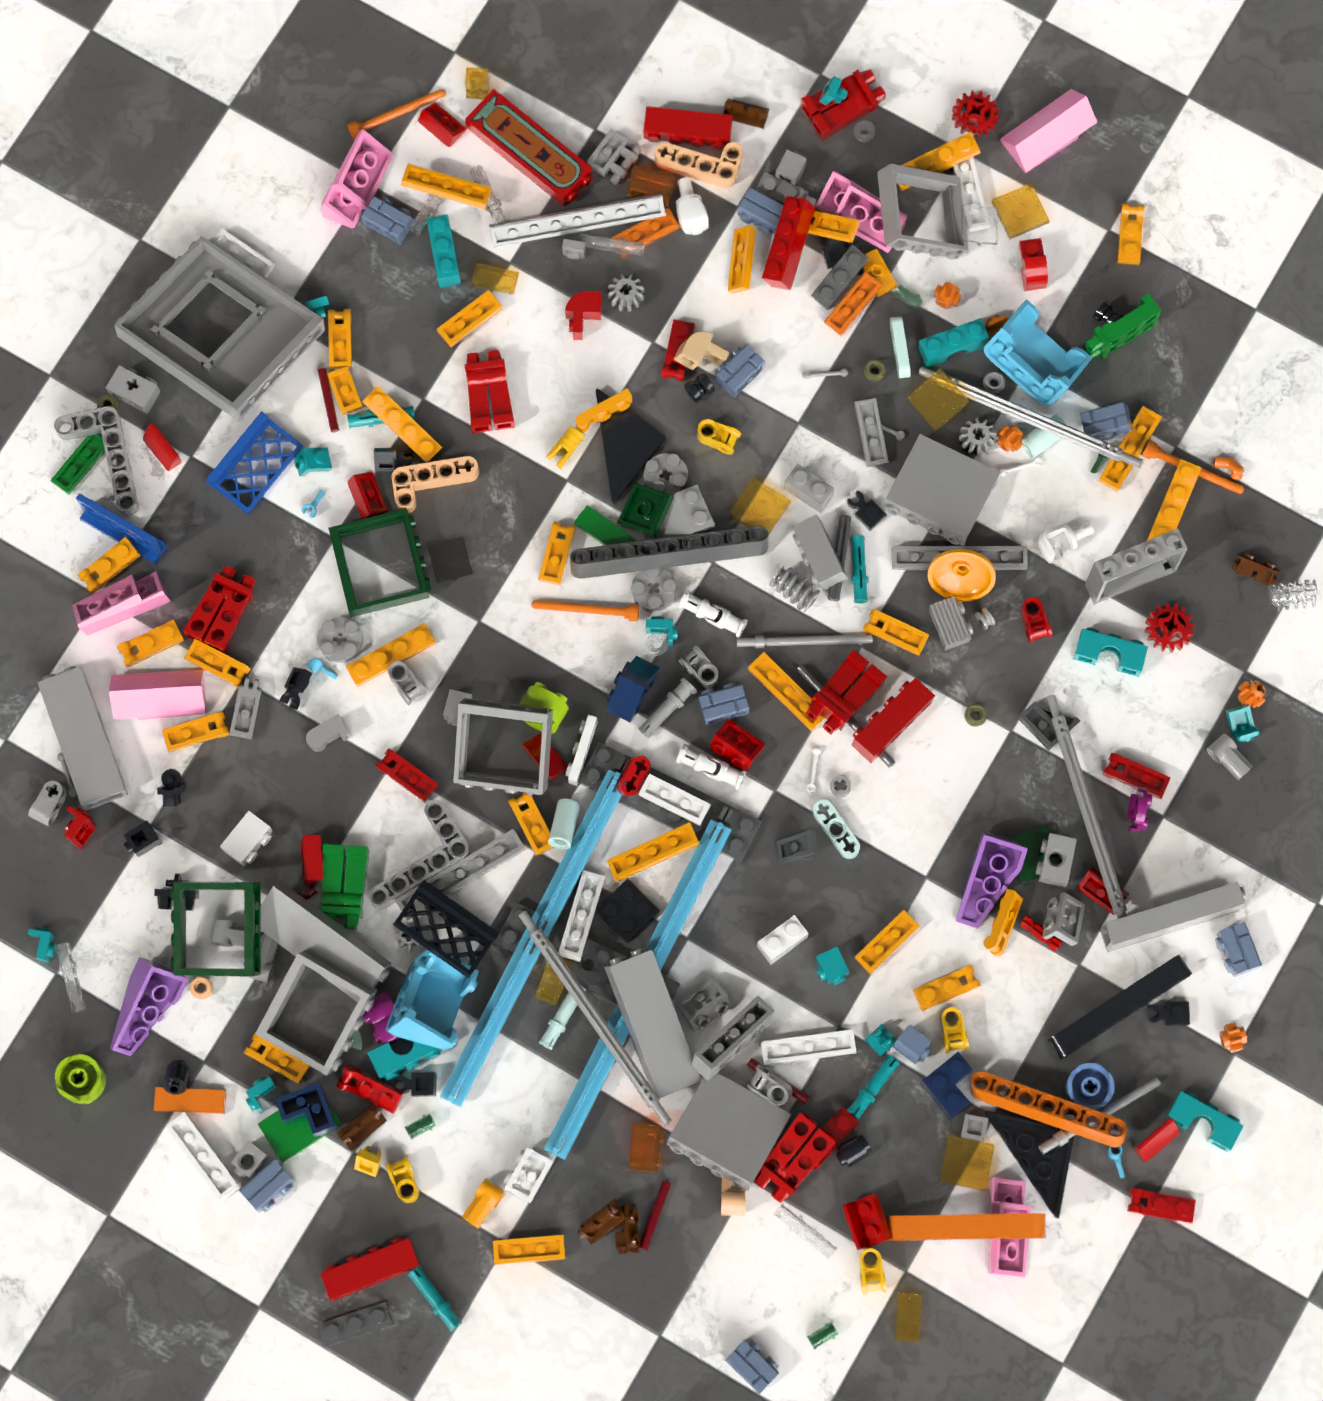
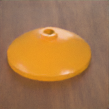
M953 549L943 552L931 561L928 568V581L934 591L945 598L955 596L957 601L979 599L988 594L995 584L996 572L993 564L985 556L972 550Z

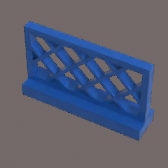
M261 411L206 478V484L212 489L217 490L249 515L304 445L271 421ZM268 426L277 431V439L264 441V431ZM291 442L296 448L290 454H282L281 443ZM278 443L279 455L266 456L265 444ZM254 445H262L264 456L251 458L250 448ZM280 458L281 467L276 471H268L267 460ZM264 460L266 472L252 473L251 461ZM249 462L250 473L237 475V464ZM266 475L267 484L265 487L254 488L253 477ZM250 477L252 489L238 490L237 478ZM226 479H235L236 490L226 491L220 485ZM252 492L253 501L246 507L240 502L239 494Z
M79 493L76 497L83 510V514L80 517L82 522L116 542L121 541L124 537L129 538L141 554V557L156 565L168 547L166 543Z

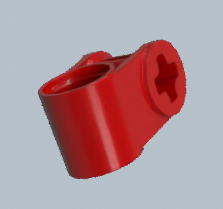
M1035 597L1026 599L1021 607L1020 614L1029 643H1033L1034 640L1046 636L1051 638L1052 630L1042 602ZM1026 606H1035L1037 609V613H1028L1026 610Z

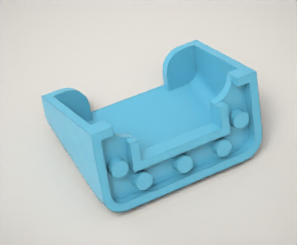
M1026 299L985 345L984 353L989 360L1036 402L1043 406H1050L1070 387L1091 361L1092 357L1078 347H1073L1068 352L1061 348L1035 324L1039 318V312Z
M426 949L409 966L387 1023L386 1031L396 1037L443 1050L452 1048L458 1040L457 1030L452 1028L463 997L468 992L472 993L478 984L476 979L479 971L475 969L468 979ZM461 961V964H462L463 966H465L466 968L470 969V967H471L470 965H468V964H466L465 962Z

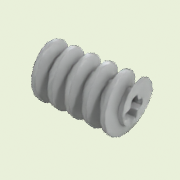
M784 566L781 567L770 581L769 586L775 587L777 585L776 592L781 593L784 591V598L787 599L791 596L790 603L795 604L798 602L797 609L805 608L804 612H806L816 601L820 590L812 592V583L807 587L804 586L806 578L800 581L797 580L800 573L797 572L791 575L792 567L786 570Z

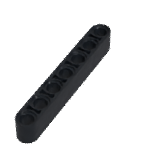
M1177 955L1047 1041L1059 1059L1062 1060L1193 973L1182 957Z

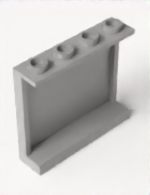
M920 434L892 485L883 508L892 515H899L907 519L913 525H920L926 528L931 534L947 538L952 544L964 546L1001 472Z
M717 1073L709 1081L703 1078L669 1136L667 1145L670 1146L673 1152L688 1156L694 1164L711 1169L715 1176L725 1177L732 1181L731 1183L736 1188L749 1191L781 1132L787 1125L791 1114Z

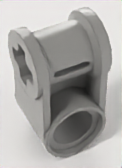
M695 645L692 648L693 651L685 658H680L678 662L703 688L713 689L719 681L718 670L703 651ZM705 673L714 674V678L711 680H705L702 676Z
M395 661L389 666L388 674L390 680L408 706L412 704L411 701L416 697L427 693L422 683L413 675L404 662ZM396 669H403L405 671L401 678L393 676V672Z
M54 780L47 782L37 799L33 802L28 816L50 827L56 820L59 810L67 798L66 788ZM52 790H55V791H58L59 793H58V795H54V794L52 795V794H51V791H52Z
M757 1065L753 1078L746 1083V1087L750 1091L774 1105L784 1104L793 1094L792 1087L788 1082L776 1076L771 1070L762 1065ZM776 1088H780L784 1091V1098H779L776 1096Z

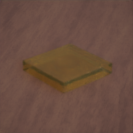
M1032 183L991 200L1009 240L1050 222Z
M941 368L907 398L935 431L943 427L970 402Z
M753 477L729 513V516L747 527H765L768 530L769 536L788 508L791 500Z
M948 1135L939 1182L986 1192L995 1145Z

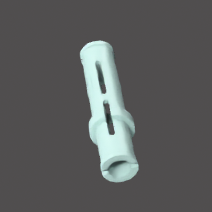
M569 992L553 1020H549V1026L539 1041L541 1045L550 1050L553 1049L561 1032L564 1033L566 1030L565 1025L578 1005Z

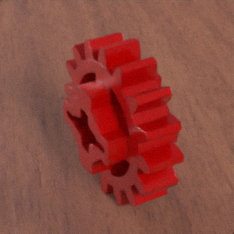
M971 91L970 96L963 93L962 100L956 99V106L952 108L954 113L952 114V121H956L955 128L961 127V134L972 132V134H976L977 138H980V133L983 132L987 136L989 129H995V123H998L999 119L997 116L999 108H994L996 106L995 100L989 101L991 95L988 94L986 97H983L982 91L978 95ZM965 107V112L961 116V110ZM989 113V114H990V118H989L988 121L986 122V116H987V114Z
M1166 603L1164 609L1158 605L1156 612H1150V618H1147L1145 624L1149 626L1145 628L1144 632L1150 633L1147 640L1155 641L1153 644L1154 648L1160 645L1161 652L1169 648L1170 653H1173L1175 647L1180 651L1183 648V644H1189V638H1192L1194 632L1190 630L1194 628L1195 624L1189 623L1192 616L1184 615L1185 608L1179 611L1178 604L1170 608L1169 603ZM1163 615H1169L1168 617H1166V618H1164V619H1163V618H1159V617H1161V616H1163ZM1170 621H1172V631H1170L1169 635H1167V625H1169ZM1174 637H1177V638L1181 637L1180 639H1178V640H1176V641H1170V640L1173 639Z

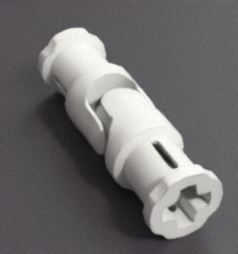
M689 590L686 591L679 605V609L682 610L684 608L695 613L696 617L700 619L705 618L708 623L720 629L725 628L735 633L738 638H740L748 622L747 619L742 620L732 615L731 611L715 604L711 606L709 600H702L692 595ZM720 610H722L723 614L721 619L715 623V621L719 618Z
M686 744L681 748L676 763L686 764L694 768L696 772L704 771L703 773L718 782L725 781L734 785L736 790L740 789L747 773L744 770L741 772L731 768L728 763L714 757L708 758L704 752L698 753L691 750ZM686 755L695 758V760L687 758ZM719 762L721 764V769L718 775L712 776L714 772L717 771V765Z

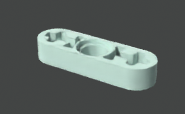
M902 316L890 317V329L898 377L907 378L911 376Z
M825 799L817 801L813 806L814 818L844 858L852 859L856 857L860 850L859 841L830 801ZM819 806L823 808L828 807V816L831 818L834 815L836 818L829 820L825 825L824 822L827 821V818L823 813L818 814ZM838 823L843 827V832L839 835H833L830 832V826ZM846 834H848L849 836L846 837L845 840L849 845H855L853 848L854 852H845V843L843 842V840H841V842L838 843L837 840L842 839Z

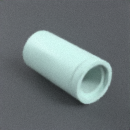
M1055 414L1051 417V419L1066 425L1059 415ZM1037 427L1020 441L1024 444L1022 446L1024 451L1031 458H1034L1061 437Z
M560 799L557 803L548 843L556 849L566 850L571 847L580 809L579 803L574 800Z

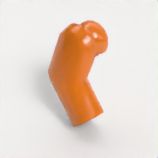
M1214 457V467L1228 468L1231 471L1232 479H1242L1244 467L1238 461L1230 457Z

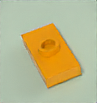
M874 249L866 253L865 255L869 260L861 268L864 273L867 271L883 284V287L876 296L879 297L896 289L897 284L879 251Z

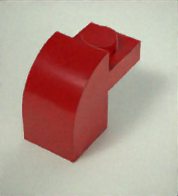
M1041 238L1019 241L1024 291L1045 289L1048 283V268Z
M579 292L568 301L565 315L566 319H569V332H573L574 340H582L583 320H601V292Z

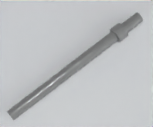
M872 634L764 637V635H755V638H737V647H755V649H764V646L873 643Z
M1157 1077L1153 1078L1102 1108L1099 1112L1111 1115L1160 1086L1159 1079ZM1093 1122L1088 1123L1089 1126H1092V1125L1095 1124V1123H1093ZM1060 1130L1053 1134V1138L1039 1145V1150L1042 1154H1045L1056 1146L1061 1147L1069 1142L1068 1139L1076 1134Z

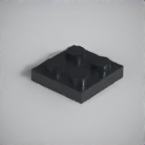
M627 878L596 908L595 912L628 944L660 910Z

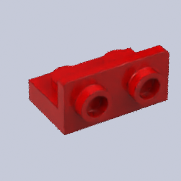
M728 719L714 735L709 748L732 763L736 768L748 771L752 762L761 753L766 744L731 719Z
M68 806L66 810L75 819L66 825L64 836L81 850L97 827L92 823L93 818L86 811L78 806L75 809Z
M877 1193L842 1205L857 1250L872 1247L892 1239Z

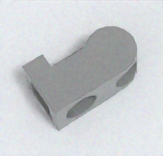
M337 714L311 729L306 735V742L311 750L320 752L326 748L328 743L339 737L343 741L352 737L340 715Z

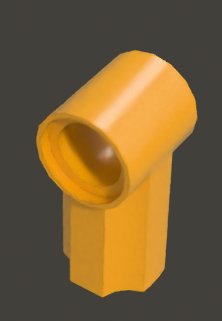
M486 1178L474 1195L475 1198L464 1212L462 1218L479 1229L492 1208L495 1209L506 1191Z

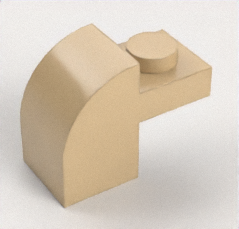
M703 331L697 332L680 345L674 360L693 370L701 364L703 358L719 366L726 361L729 352L725 351L721 345L711 342L714 334Z

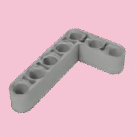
M106 406L58 417L54 422V428L58 436L63 440L102 434L117 507L123 515L131 516L135 514L138 510V500L121 419L117 411L113 407ZM107 415L115 416L114 421L111 423L104 422V418ZM91 419L93 423L90 427H82L84 420ZM64 424L71 425L70 430L67 432H61L60 428ZM118 436L119 441L116 444L108 443L109 438ZM116 457L124 458L121 465H113V460ZM121 478L128 479V484L124 487L117 485ZM126 499L133 501L132 506L129 508L122 507V502Z
M430 800L426 803L424 811L443 845L374 886L369 892V900L374 908L378 910L388 908L396 903L395 900L419 886L423 880L431 879L470 855L467 841L441 801ZM439 807L441 813L435 817L429 814L432 808ZM445 826L453 828V832L448 836L441 834V830ZM457 845L465 847V851L460 855L453 853V849ZM437 857L445 859L444 865L440 867L434 866L433 862ZM417 869L426 871L425 876L420 879L414 877V872ZM397 881H404L406 883L403 890L397 891L394 889ZM377 893L386 894L383 902L377 903L374 901Z

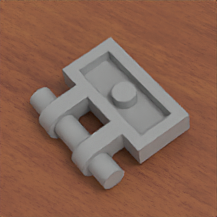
M610 129L586 163L592 167V170L603 177L609 171L614 173L610 181L617 185L621 179L623 180L626 177L629 167L636 163L641 149L637 146H634L631 151L626 149L629 140ZM621 155L625 160L618 166L615 162Z

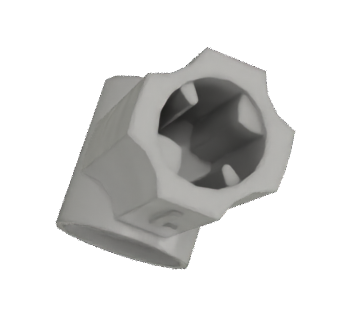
M1222 734L1207 748L1211 758L1219 764L1222 763L1237 780H1240L1253 768L1251 763L1237 750L1235 742L1226 734Z
M216 920L212 944L224 947H232V945L244 947V926L236 925V923L231 921Z
M261 934V975L248 978L269 983L273 974V962L279 944L266 934Z

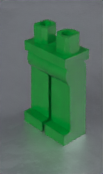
M1149 293L1141 298L1139 307L1116 322L1106 323L1102 329L1100 326L1096 327L1093 330L1092 337L1085 341L1086 347L1083 350L1092 357L1091 360L1098 356L1102 360L1105 359L1109 353L1156 326L1161 309Z
M323 844V879L319 910L334 921H336V918H345L344 928L347 930H357L359 919H363L362 908L370 854L369 848L367 846L347 845L345 849L344 845Z

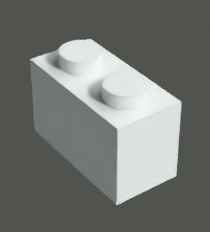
M248 811L220 847L226 854L245 867L247 863L251 864L256 859L258 849L262 845L268 844L272 838L271 833L273 831L270 826Z
M794 915L758 941L757 947L770 965H772L806 940L809 933Z

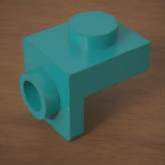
M328 447L303 448L295 456L294 464L299 476H305L308 472H323L332 469Z
M652 616L651 619H646V634H668V646H673V640H677L678 626H673V619Z
M1248 704L1226 710L1231 735L1236 740L1248 742L1254 739V736L1260 735L1259 730L1254 725L1251 709Z
M36 926L35 930L28 929V935L40 938L36 959L40 962L50 963V958L54 957L56 951V944H53L55 936L45 927Z
M263 1076L253 1082V1087L246 1091L248 1098L245 1100L252 1111L257 1110L260 1114L264 1112L258 1099L277 1087L270 1076L267 1078Z

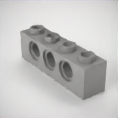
M757 996L695 1053L691 1066L709 1081L771 1023L775 1010Z

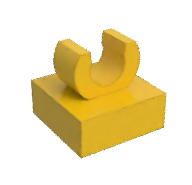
M366 1146L364 1150H359L354 1169L376 1177L380 1169L382 1151L378 1150L375 1155L369 1152L370 1146Z

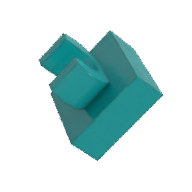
M836 76L830 79L824 87L819 102L828 105L833 100L840 104L841 100H844L847 95L845 89L839 88L842 80Z
M327 296L306 302L308 309H315L316 314L321 318L326 317L323 306L329 305Z
M883 1024L865 1038L866 1043L879 1057L885 1054L897 1040Z

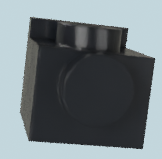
M147 820L124 834L127 840L124 843L125 847L131 855L135 853L138 857L155 846L162 844ZM140 839H146V842L142 845L138 844Z

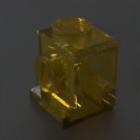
M466 67V98L484 99L488 95L490 81L488 69Z

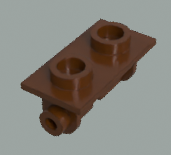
M728 98L725 101L723 114L733 115L734 122L764 129L770 109Z
M1244 552L1241 555L1238 553L1237 558H1240V562L1235 561L1232 569L1236 570L1235 573L1250 578L1253 571H1256L1255 581L1267 586L1275 585L1277 578L1274 577V574H1280V570L1276 569V564L1265 561L1263 564L1256 561V556Z
M371 1103L336 1134L352 1151L387 1120L375 1105Z
M614 1198L580 1225L578 1235L582 1239L586 1237L590 1245L596 1243L627 1218L617 1200Z
M625 1204L620 1207L627 1218L615 1227L623 1228V1232L615 1233L616 1250H618V1254H628V1252L639 1253L640 1236L637 1232L639 1214L636 1206Z

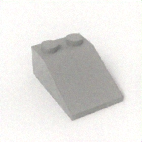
M698 485L673 494V501L657 537L643 534L645 540L715 531L714 521Z

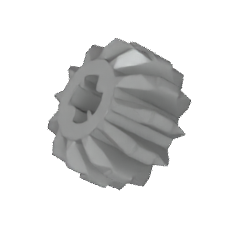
M621 274V280L614 277L613 284L608 285L610 292L607 296L608 299L612 300L611 305L613 307L619 305L620 312L624 307H627V310L630 312L632 305L638 308V301L644 300V295L642 294L644 287L640 286V279L633 281L632 274L629 275L628 279L625 278L624 274ZM623 291H628V295H624Z
M975 418L974 424L968 420L966 427H961L960 429L962 434L959 435V441L963 442L961 447L962 449L969 448V455L973 451H976L978 457L981 456L982 451L988 454L990 452L989 447H994L996 444L994 439L997 438V433L992 432L994 430L993 425L986 426L988 422L986 419L983 420V423H979V419ZM977 434L981 435L979 440L975 439Z

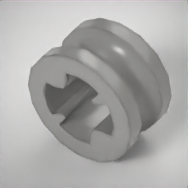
M985 607L981 613H975L976 620L985 631L989 625H995L994 618Z
M841 775L834 777L830 783L832 794L838 798L846 797L851 791L849 779ZM842 782H845V783H846V784H845L846 790H842V789H840L839 791H836V790H835V789H837V786L835 785V783H839V784H841Z

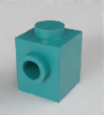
M838 947L816 956V962L819 966L816 968V971L821 981L825 980L827 985L830 983L838 985L847 980L845 976H848L849 970Z

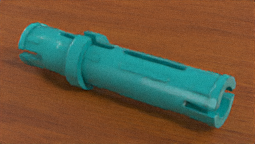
M413 405L402 407L415 420ZM367 410L365 413L347 414L349 428L367 425L374 427L373 425L384 423L371 410Z
M855 535L850 538L853 568L851 584L854 587V603L856 604L868 602L867 583H869V578L866 576L865 537L862 535Z
M888 1054L864 1089L859 1090L858 1097L850 1108L847 1109L850 1114L853 1113V1117L860 1118L868 1105L876 1100L874 1098L896 1067L899 1066L900 1062L894 1060L893 1056Z
M420 1266L415 1268V1271L412 1270L408 1276L433 1307V1313L436 1316L439 1315L450 1332L454 1331L455 1327L458 1328L462 1324V1321L459 1320L450 1308V1302L444 1300Z

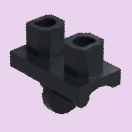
M167 769L163 772L161 777L162 785L157 787V795L163 794V807H173L181 804V793L186 791V783L180 784L182 777L176 769Z
M176 873L174 880L166 879V886L173 887V882L187 880H181V874ZM154 889V896H157L158 909L172 910L171 890ZM186 890V911H193L195 899H199V892Z

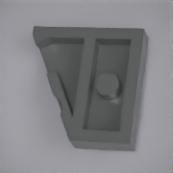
M1034 701L1017 719L1048 751L1058 743L1051 721L1053 718L1051 710L1045 705ZM1064 715L1070 732L1081 720L1077 717L1071 718Z

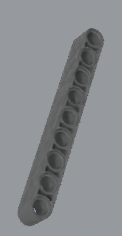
M752 526L576 549L570 555L571 574L576 578L583 579L760 556L768 551V530L762 526Z

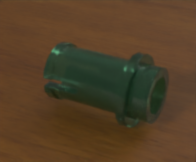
M899 285L897 288L899 292L895 290L893 297L908 305V309L917 310L923 299L920 298L919 294L915 295L903 287V285Z
M423 1114V1118L405 1126V1129L411 1140L428 1130L433 1131V1127L436 1124L431 1114Z
M832 1322L829 1324L824 1323V1327L807 1336L814 1350L832 1338L835 1340V1336L839 1335Z

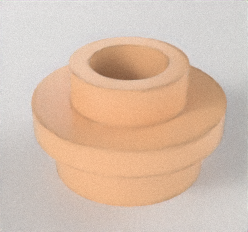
M199 976L191 982L190 991L195 998L206 999L213 993L214 986L208 977ZM201 984L206 985L204 992L198 991V987Z

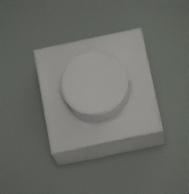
M564 239L562 246L563 255L570 259H585L586 242Z
M965 1114L960 1138L984 1143L988 1118Z

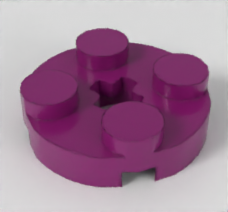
M1135 786L1134 790L1137 792L1136 794H1131L1127 811V819L1131 820V825H1127L1128 831L1139 833L1141 829H1147L1148 816H1146L1147 807H1151L1152 794L1147 792L1146 787Z

